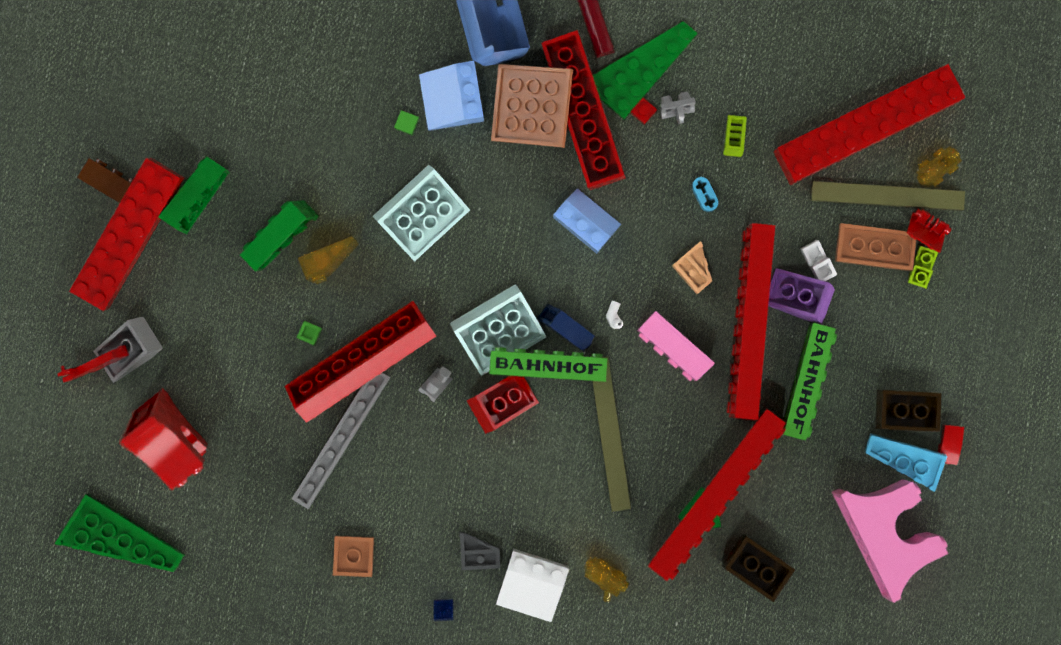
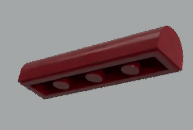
M577 0L596 58L615 53L598 0Z

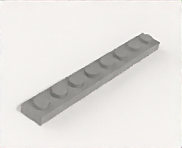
M382 372L360 388L292 497V500L307 509L310 508L391 377Z

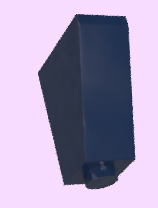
M548 303L537 317L540 322L583 352L590 347L592 339L595 337L562 310Z

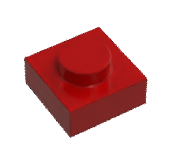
M642 98L630 114L645 125L657 109Z

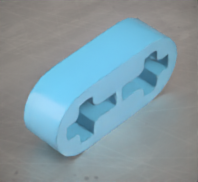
M704 177L695 179L692 183V190L700 207L705 212L714 211L718 206V199L709 181ZM699 181L701 184L705 183L706 185L703 188L705 191L704 194L701 189L696 188ZM706 195L709 201H714V203L712 204V208H710V206H705Z

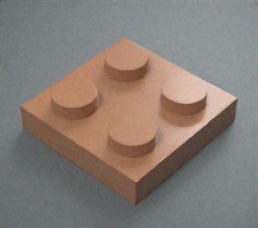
M335 536L333 575L372 577L374 537Z

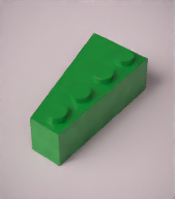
M209 157L202 159L198 163L197 169L187 179L186 183L158 218L176 230L188 234L230 172Z
M304 200L285 202L281 206V212L278 215H273L268 220L269 224L255 234L256 238L252 242L249 241L243 247L244 251L240 256L255 272L263 270L281 253L279 251L280 248L284 249L293 242L292 237L303 233L307 229L306 224L310 220L315 221L319 218V215Z

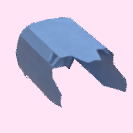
M456 0L472 60L483 66L512 62L527 53L530 45L517 0H502L503 5L497 7V0Z

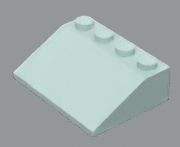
M428 165L376 212L373 217L415 262L465 216L470 209L437 171Z
M516 284L450 323L454 333L481 376L490 370L491 351H495V347L506 348V352H514V349H528L547 337Z

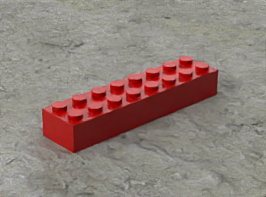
M578 30L542 42L549 68L573 70L567 125L588 189L593 190L626 179Z
M145 158L69 292L102 311L109 309L161 220L158 216L174 198L185 177L153 158Z
M412 301L284 387L294 409L307 423L436 337V334L415 302Z

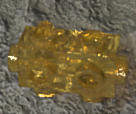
M950 146L946 149L941 147L932 154L934 158L931 161L926 159L918 165L920 169L916 173L918 174L917 180L923 186L927 185L929 187L934 185L935 187L944 180L943 176L946 173L950 175L959 168L957 164L962 161L957 150Z
M594 556L589 558L584 565V568H586L584 576L599 585L604 591L603 601L610 602L612 594L617 597L620 592H625L629 586L625 574L621 570L609 566L603 559Z

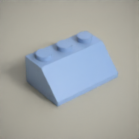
M578 188L553 214V218L596 254L621 225Z

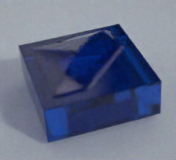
M453 599L434 600V621L454 620Z

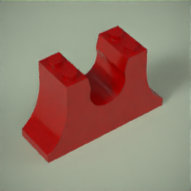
M164 388L133 411L120 440L125 449L133 452L144 461L171 490L175 487H182L188 481L186 478L191 474H198L204 468L205 459L202 456L207 452L205 449H207L208 443L186 420Z

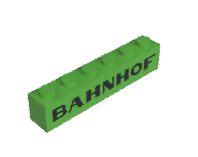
M817 323L809 324L783 420L786 423L784 425L786 430L783 433L785 436L806 441L807 437L809 438L811 435V420L815 418L817 408H815L816 401L820 400L822 394L820 386L827 376L825 367L831 360V345L835 344L837 338L835 328Z
M495 347V351H491L489 374L606 382L607 358H603V354H591V357H583L584 353L572 352V356H567L562 351H553V355L545 354V350H533V353H526V349H514V352H506V348Z

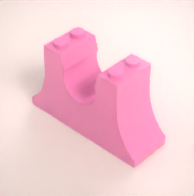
M900 480L881 490L865 494H852L841 489L832 491L882 596L893 603L900 600L904 586L914 573L930 562L948 554L946 550L948 547L947 543L939 535L924 532L915 534L909 539L901 540L896 533L895 522L899 514L904 510L913 508L922 500L919 495L921 494L920 488L916 483Z

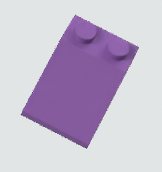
M776 268L770 283L768 306L803 320L822 325L835 289L829 282Z

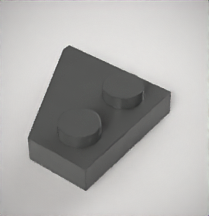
M460 532L462 570L501 568L499 547L465 532Z

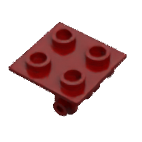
M917 209L911 216L907 234L914 240L924 243L929 249L940 253L945 234L948 235L952 228L942 220L939 222V218H936L931 223L934 215L931 216L924 209Z

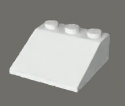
M513 548L496 605L552 622L569 566Z

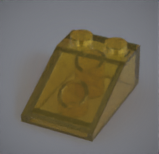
M351 236L299 257L298 260L306 280L316 284L327 281L326 278L331 276L359 245L358 241Z

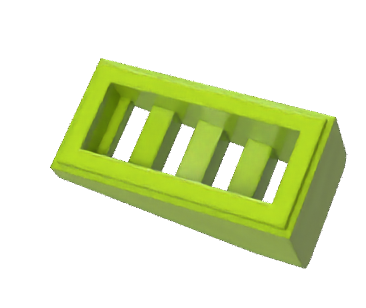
M727 116L723 155L742 157L747 117ZM731 123L742 124V127L731 126ZM730 131L741 132V134H739V133H730ZM730 139H739L740 141H731Z

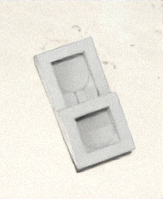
M815 240L800 248L816 279L827 281L837 275L830 258L826 256L819 240Z

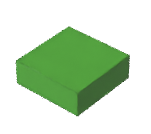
M401 110L394 128L413 136L419 117Z
M304 321L296 338L315 346L323 328Z

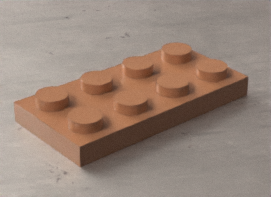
M840 223L835 262L913 271L916 240L911 238L907 231Z

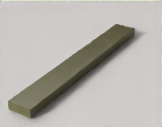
M812 181L811 201L963 211L965 191Z
M606 356L603 357L607 358L606 382L592 381L611 511L614 512L631 509L609 358Z

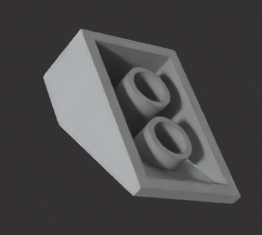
M144 317L127 320L93 352L99 357L119 346L126 345L129 356L104 367L114 383L153 358L163 347Z

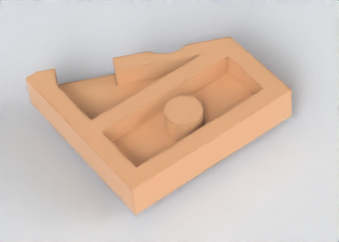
M701 241L672 265L696 294L712 282Z

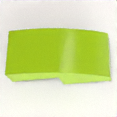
M921 245L918 246L914 257L913 271L909 273L908 283L927 289L933 273L932 268L938 255L937 251Z

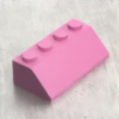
M656 311L637 330L640 333L638 336L644 342H651L654 345V351L660 356L664 354L668 357L669 360L667 362L675 369L679 367L684 371L682 375L689 381L692 379L697 381L715 364Z

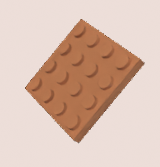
M498 64L491 141L565 148L573 70Z

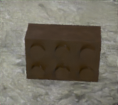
M877 390L875 429L940 432L941 393Z
M742 534L722 564L725 570L772 602L776 600L795 571L794 568L744 534Z

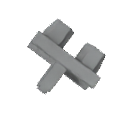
M688 92L680 93L678 95L679 101L674 102L671 96L662 97L661 118L666 119L676 116L678 124L684 123V114L695 112V98H691Z
M443 366L440 369L437 368L418 391L426 394L434 402L452 381L450 377L451 372Z

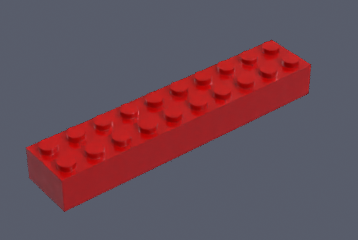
M949 64L778 147L773 153L789 184L792 185L959 103L966 97Z
M752 223L742 232V242L745 243L744 249H741L740 261H743V265L738 273L741 287L737 288L739 306H736L735 318H738L737 325H734L733 337H736V343L732 345L731 355L734 356V364L731 363L730 375L733 376L732 383L728 385V394H731V398L726 406V413H729L731 418L758 420L775 225Z
M768 409L762 413L690 511L648 564L649 568L666 581L669 578L672 580L679 572L677 567L681 562L683 564L687 562L691 556L689 551L692 547L697 548L703 540L701 535L704 531L709 532L715 525L713 522L716 516L720 517L727 509L724 506L728 500L733 501L739 493L736 490L738 486L745 485L751 477L748 474L750 470L758 468L763 461L760 457L763 454H768L773 448L774 444L772 441L774 439L778 440L786 430L784 428L786 423Z

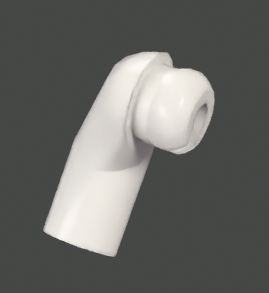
M611 301L606 319L613 329H620L623 326V321L620 320L617 314L620 303Z

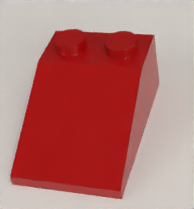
M508 376L467 400L485 434L496 430L539 403L523 376Z

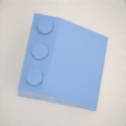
M474 61L456 63L419 74L428 131L484 122Z

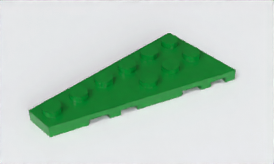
M683 21L594 74L593 78L601 101L625 120L632 109L649 92L698 33Z
M85 494L55 542V545H63L72 549H80L119 560L123 559L170 572L176 571L185 556L181 551L89 494Z

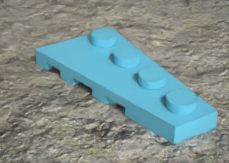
M870 433L865 448L866 454L893 467L898 472L909 476L914 481L923 484L934 492L947 459L946 454Z

